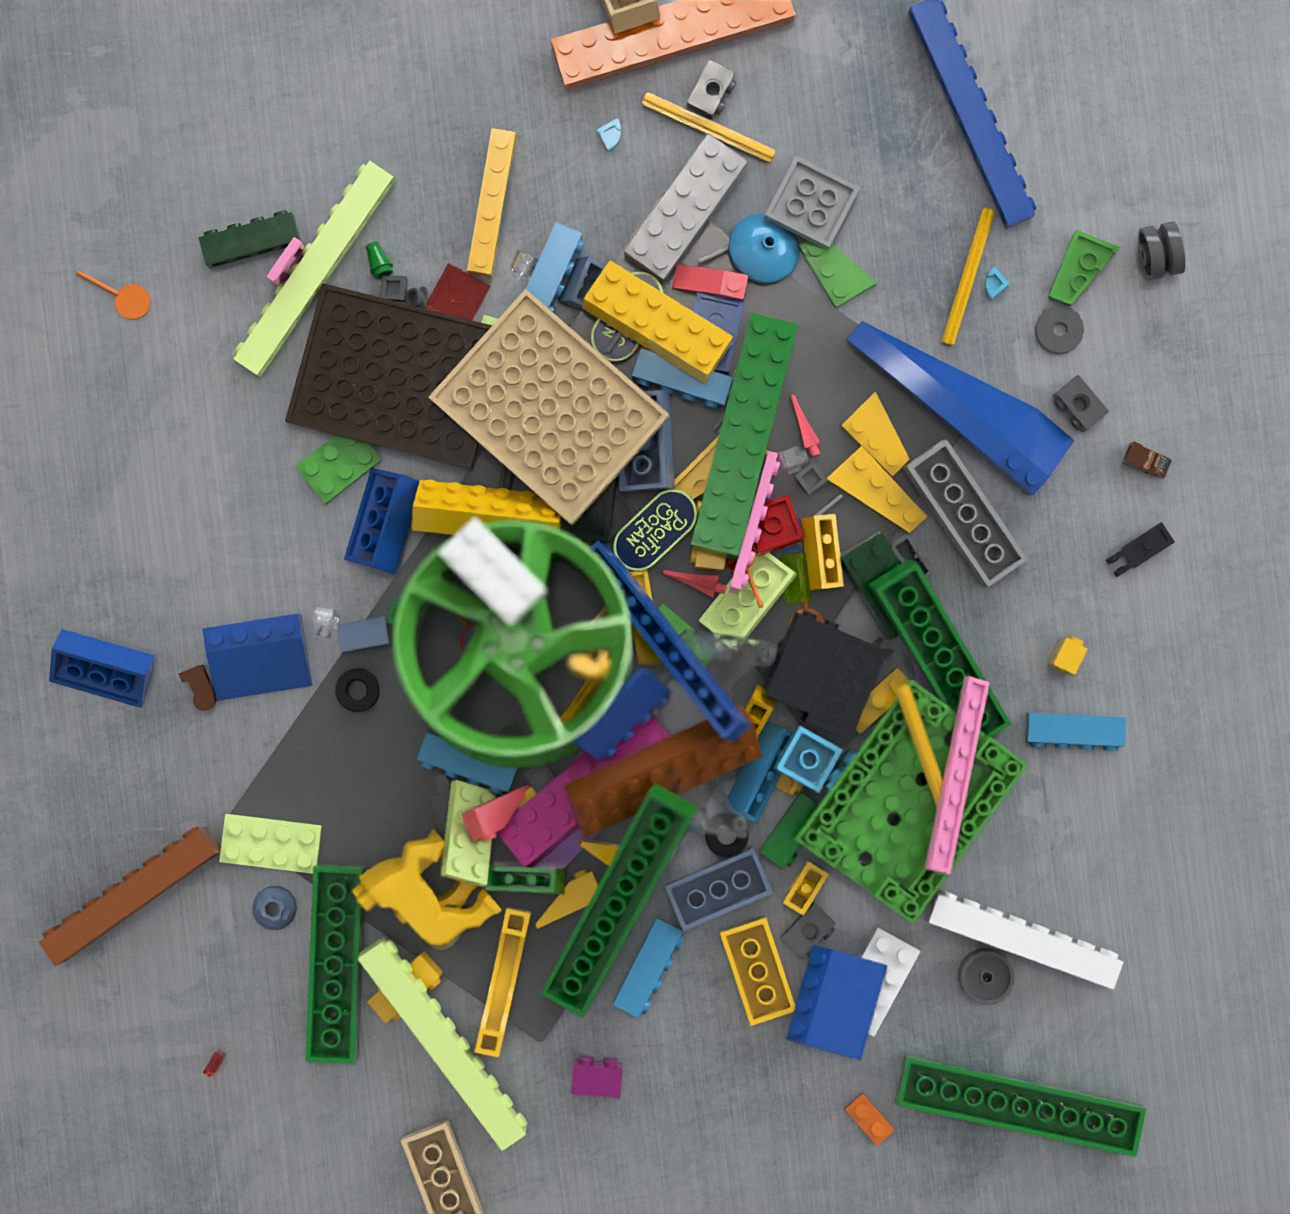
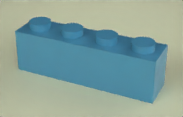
M558 222L554 224L526 287L532 295L553 313L556 308L552 306L556 297H561L565 288L562 282L566 275L570 277L575 263L572 262L575 253L579 255L585 243L582 240V233Z
M642 348L640 349L632 374V379L636 380L635 384L649 388L651 384L659 387L658 390L669 392L670 395L673 392L682 394L681 398L690 402H695L696 399L704 401V406L718 410L719 406L724 408L733 377L713 372L706 384H703L655 353Z
M1026 713L1025 742H1031V747H1046V743H1055V748L1070 749V744H1080L1079 749L1094 750V745H1104V750L1118 751V746H1125L1126 717Z
M768 720L766 721L758 736L762 757L743 765L723 807L750 821L758 822L781 776V773L774 770L773 767L792 732Z
M426 732L417 760L422 761V767L433 771L435 767L444 769V775L456 779L458 775L467 778V783L479 787L481 783L489 785V791L503 795L504 791L510 792L518 769L490 765L470 758L446 743L440 736L430 732Z
M656 917L613 1001L614 1006L639 1018L641 1013L644 1015L647 1013L651 1005V1001L648 999L652 991L657 993L663 981L659 978L662 971L669 970L674 960L670 956L674 948L679 950L685 938L681 935L683 929Z

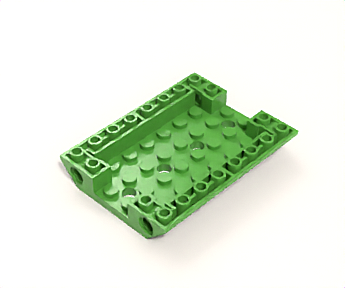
M910 679L906 685L910 686L943 780L950 746L945 744L944 738L948 733H953L957 713ZM897 697L796 836L795 840L914 924L949 874L925 869L937 807L928 781L922 786L916 783V776L924 772ZM982 731L979 732L951 871L1028 766L1027 763ZM892 812H897L900 816L899 822L895 825H889L887 822V817ZM862 852L870 853L871 860L868 864L862 865L859 863L858 857Z

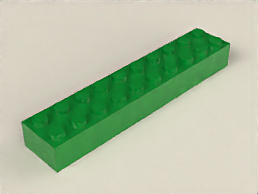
M751 312L690 549L738 560L798 324Z
M654 784L643 801L542 989L541 995L579 1017H584L698 807L658 784Z
M904 1054L895 1097L897 1106L1137 1157L1146 1108L1140 1104Z

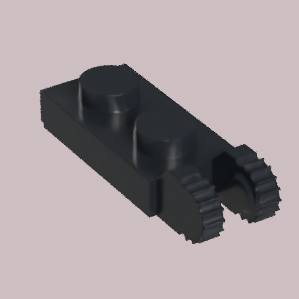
M1160 522L1121 547V550L1107 558L1106 562L1112 564L1118 558L1125 555L1129 563L1116 569L1114 574L1118 577L1132 567L1136 568L1175 543L1164 524Z

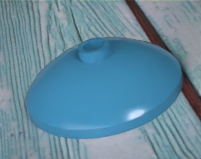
M758 213L745 217L735 226L729 238V254L736 269L741 274L748 275V279L764 284L775 283L787 277L795 268L799 258V243L794 233L764 219L765 213ZM765 240H769L772 246H768Z

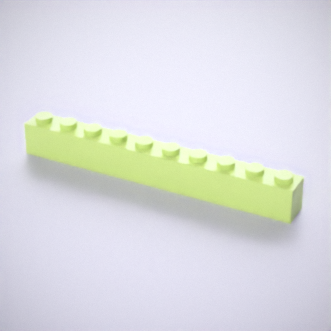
M369 161L367 165L363 164L356 173L358 178L353 185L349 184L342 194L344 198L341 203H336L329 213L331 217L326 225L322 223L315 233L317 238L313 244H307L302 252L304 257L299 264L295 263L288 272L290 277L285 284L282 282L274 293L276 297L273 302H268L261 312L263 316L258 323L254 322L247 332L249 337L245 343L240 342L236 347L234 360L261 378L320 292L322 284L327 282L394 184V177L373 162Z
M384 936L360 952L359 962L502 1151L526 1135V1119L520 1112L517 1114L512 1108L513 1103L509 1096L500 1092L498 1089L499 1084L494 1076L491 1074L488 1076L485 1072L482 1060L477 1055L474 1057L470 1052V1045L463 1036L459 1037L455 1032L456 1027L449 1017L445 1018L440 1012L442 1009L435 998L431 999L426 993L427 988L422 980H416L413 976L410 964L405 959L401 960L398 956V949L391 940L387 941Z

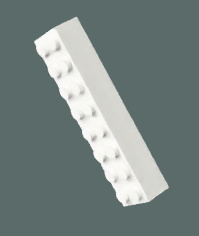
M941 890L940 894L935 893L931 899L925 916V920L931 924L1105 987L1115 988L1123 961L1119 960V954L1102 947L1100 952L1096 951V946L1078 939L1077 943L1071 942L1073 938L1057 931H1055L1054 935L1049 934L1050 929L1035 923H1032L1031 927L1027 926V921L1013 915H1009V918L1002 917L1003 912L988 906L986 910L980 909L981 904L964 898L963 902L958 901V896Z

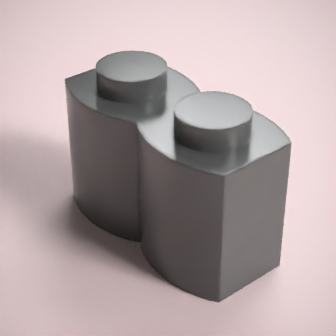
M905 534L890 544L901 563L910 558L919 565L926 579L932 575L930 564L923 556L919 555L917 544L910 536Z

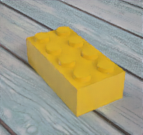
M763 916L720 930L719 932L750 1026L794 1012L795 1003L766 917Z

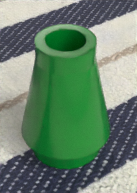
M376 241L366 245L371 275H374L375 279H382V276L391 275L393 273V264L380 247L379 242Z

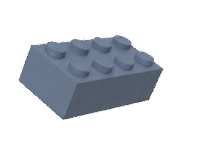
M662 390L644 392L663 408L670 417L619 473V485L622 492L632 493L675 489L669 392Z
M753 847L664 885L683 931L773 894Z

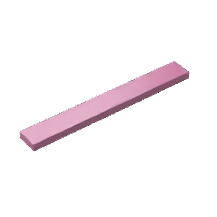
M970 676L964 677L925 869L943 874L951 873L990 683Z

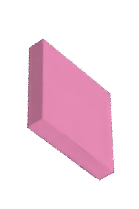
M293 237L266 276L275 286L278 287L282 282L285 283L290 276L288 272L295 263H299L303 257L302 252L305 248L303 243Z

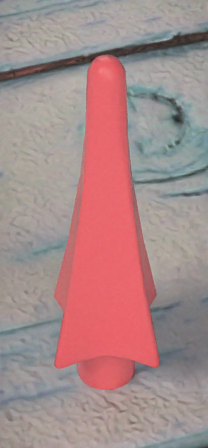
M791 395L790 400L798 421L804 451L809 450L811 457H816L821 454L818 449L821 442L804 416L795 395Z
M663 570V575L687 584L714 598L715 592L725 594L727 585L718 583L719 576L688 574Z

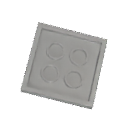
M795 156L765 213L764 219L829 250L860 187Z

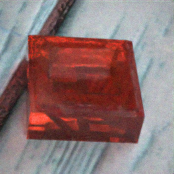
M217 1050L203 1073L208 1077H212L226 1057V1053Z

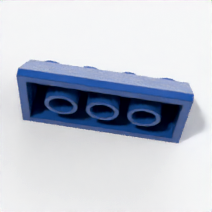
M371 468L344 560L395 574L412 519L413 503L419 485L418 480L401 474Z
M61 629L51 651L49 682L142 708L153 672L154 655Z

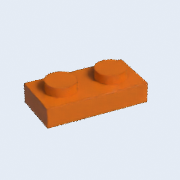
M863 1093L844 1108L876 1146L895 1131L892 1125Z

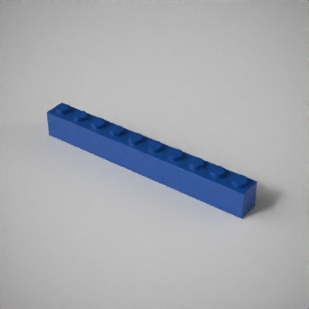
M925 0L911 6L908 14L1005 228H1011L1033 218L1036 205L1031 196L1027 197L1024 190L1026 188L1022 175H1017L1014 168L1017 166L1012 153L1008 154L1004 146L1007 144L1002 131L998 132L995 123H997L995 114L992 109L988 110L985 101H987L985 92L982 88H978L975 82L977 79L976 72L972 66H968L965 60L967 58L966 50L962 44H958L955 38L957 31L952 22L949 23L946 18L948 12L944 2Z
M597 541L590 549L604 562L616 579L624 596L630 621L722 738L734 742L751 727V724L608 545Z

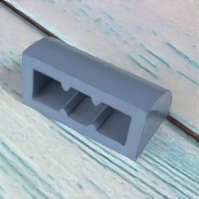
M589 256L576 258L575 266L570 277H568L559 302L572 308L584 310L582 309L584 297L606 265Z
M386 615L339 624L338 637L341 653L391 644Z

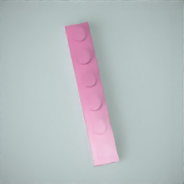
M771 451L767 453L729 593L738 595L740 588L745 589L749 575L744 573L746 566H751L755 552L751 551L753 542L758 544L761 529L757 527L759 520L764 521L768 507L763 505L765 498H770L774 484H770L772 475H777L780 462L776 461L778 453Z

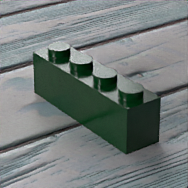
M287 210L274 213V217L268 219L257 217L251 219L249 224L242 226L241 223L228 225L227 230L218 232L217 229L204 232V236L198 238L206 266L210 269L287 248L293 237L301 241L295 216L292 212L288 213Z

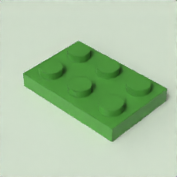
M334 435L295 467L322 501L328 504L382 461V459L370 444Z

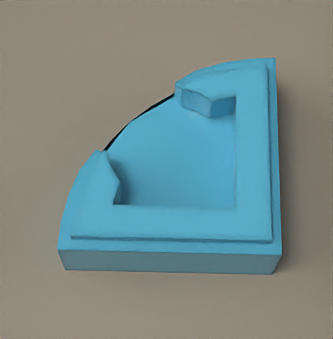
M618 118L597 129V133L608 152L614 149L620 139L621 127Z
M995 266L989 271L985 280V290L990 301L1010 285Z

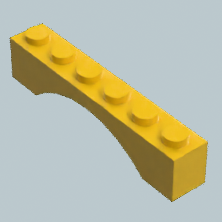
M491 129L467 267L469 275L493 277L505 194L517 139L516 132Z
M509 906L506 909L475 1053L499 1058L531 911Z

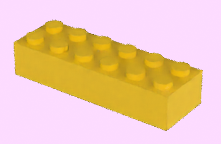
M612 261L608 262L583 300L582 309L703 384H706L732 343V335Z
M420 480L413 503L412 530L457 535L474 518L482 525L499 521H527L560 530L562 516L539 495L531 491H513L506 488H487L481 485H461L456 482L444 483L436 482L435 480Z

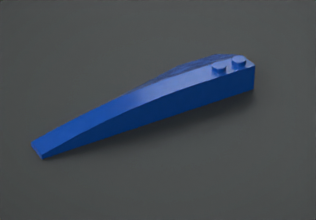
M863 321L846 339L1027 496L1035 495L1075 441L1039 409Z

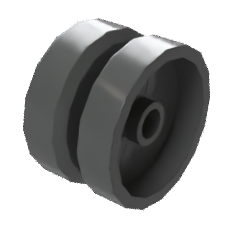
M1174 221L1161 224L1158 231L1153 226L1139 229V252L1144 272L1149 280L1162 278L1165 270L1170 276L1185 272L1186 264L1183 241L1179 228Z
M976 949L968 953L961 961L958 969V981L962 990L973 1001L981 1004H996L1004 1000L1011 993L1014 985V970L1010 962L999 952L991 949ZM989 973L991 975L990 979L986 978V981H984L983 975Z

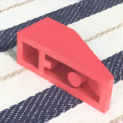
M677 264L672 288L692 293L702 292L743 302L748 275Z
M529 784L462 813L461 816L471 840L474 841L482 838V841L485 842L497 837L495 832L506 826L525 798V792L530 788Z

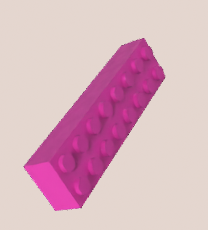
M653 712L651 713L653 715L651 720L644 726L639 724L633 730L635 735L626 743L622 741L616 747L618 751L609 760L605 758L597 760L591 754L585 752L516 811L503 829L497 831V834L524 867L533 868L579 829L563 785L672 736Z

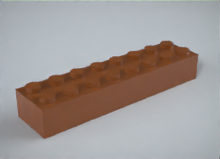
M740 704L736 707L751 724V727L734 742L722 738L707 719L563 785L574 819L585 838L636 815L655 783L673 794L679 795L762 757L753 721Z
M197 826L182 835L183 841L179 842L177 840L162 849L163 855L152 856L142 863L144 866L142 870L138 868L126 874L122 878L125 882L122 884L118 882L109 886L102 892L104 894L102 898L98 896L91 899L82 906L84 908L82 912L78 910L62 920L64 925L60 926L58 924L42 934L44 939L39 941V944L52 963L57 966L66 962L219 854L221 847L208 828L200 829Z

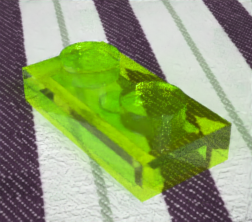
M806 552L780 556L781 562L797 574L785 590L786 604L812 601Z

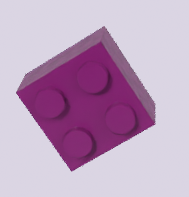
M580 1055L579 1059H574L571 1094L620 1098L623 1062H618V1058L604 1057L603 1061L594 1060L593 1056Z

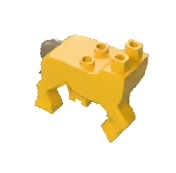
M433 828L427 839L407 842L404 846L402 857L379 862L359 876L361 883L352 892L366 911L370 910L377 903L381 908L391 907L396 917L403 924L408 922L432 948L447 950L455 945L463 932L471 928H481L480 926L488 918L498 914L502 909L484 888L478 894L477 900L471 908L460 909L477 885L456 880L453 887L447 893L435 897L429 885L420 875L433 862H437L443 856L444 840Z

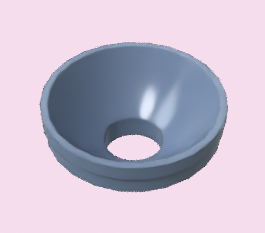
M271 886L263 889L256 895L252 910L254 918L259 925L269 930H280L293 921L297 911V904L295 898L287 889ZM269 902H275L279 905L280 911L277 916H269L266 913V906Z

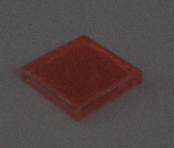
M448 263L427 301V307L437 312L473 320L491 285Z

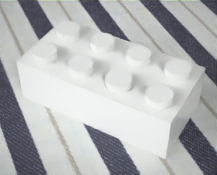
M476 518L470 521L439 552L440 557L511 628L547 594L546 588Z
M875 926L859 955L861 958L888 965L868 1033L873 1037L876 1035L921 952L918 948L878 926Z

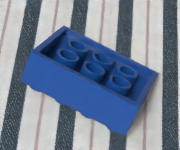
M302 614L202 628L206 656L217 701L312 686Z
M641 667L620 687L614 700L603 715L572 741L597 760H603L604 758L609 760L618 751L616 747L622 741L626 743L635 735L633 730L639 724L644 726L653 717L651 713L657 707L661 709L670 701L669 695L672 691L653 671Z
M813 945L786 1040L801 1046L861 1060L888 965Z

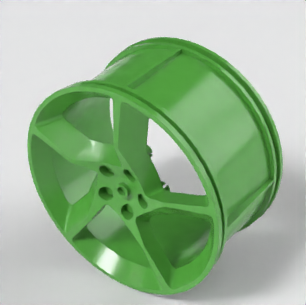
M499 521L483 524L511 554H522L521 564L544 587L550 558L568 565L585 576L599 590L606 604L609 618L574 624L553 631L546 597L544 596L511 628L481 597L474 596L450 583L458 574L440 557L439 552L454 538L452 537L435 549L421 563L404 590L398 606L394 627L396 665L404 688L415 707L432 729L446 743L459 752L480 762L499 767L531 768L560 761L583 749L572 740L591 727L603 715L614 700L620 687L631 678L633 642L628 609L621 589L609 568L589 547L575 537L556 528L527 521ZM431 604H434L459 616L475 620L477 626L460 662L432 688H428L425 686L418 669L417 648L426 613ZM609 649L611 651L610 667L597 693L581 712L568 722L561 723L533 676L570 653ZM485 670L519 699L533 729V735L525 738H500L485 735L457 722L448 714V710L474 683L480 672Z

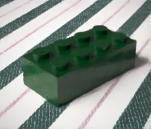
M875 532L841 553V566L884 638L892 640L899 635L868 584L900 565L901 562L883 532Z

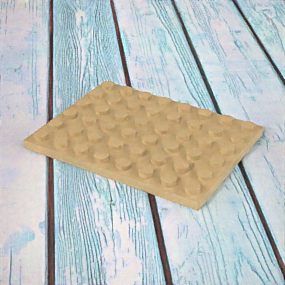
M527 289L519 295L429 396L437 406L572 526L670 417L663 408Z

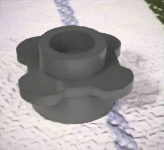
M423 286L420 289L411 288L407 293L406 303L425 309L428 301L427 288Z

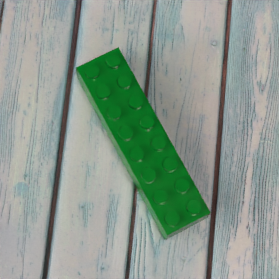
M909 558L868 585L934 696L957 713L964 677L970 676L986 680L919 565ZM989 686L980 731L993 737L1010 726L1011 722Z
M316 864L313 867L305 1062L354 1064L358 1059L362 964L359 962L358 957L363 949L364 907L358 902L352 890L361 883L359 876L366 872V866Z

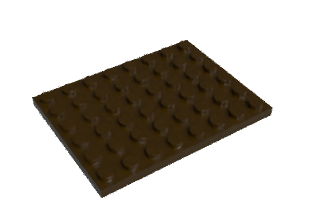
M323 283L285 422L472 470L479 442L437 406L429 396L493 325Z

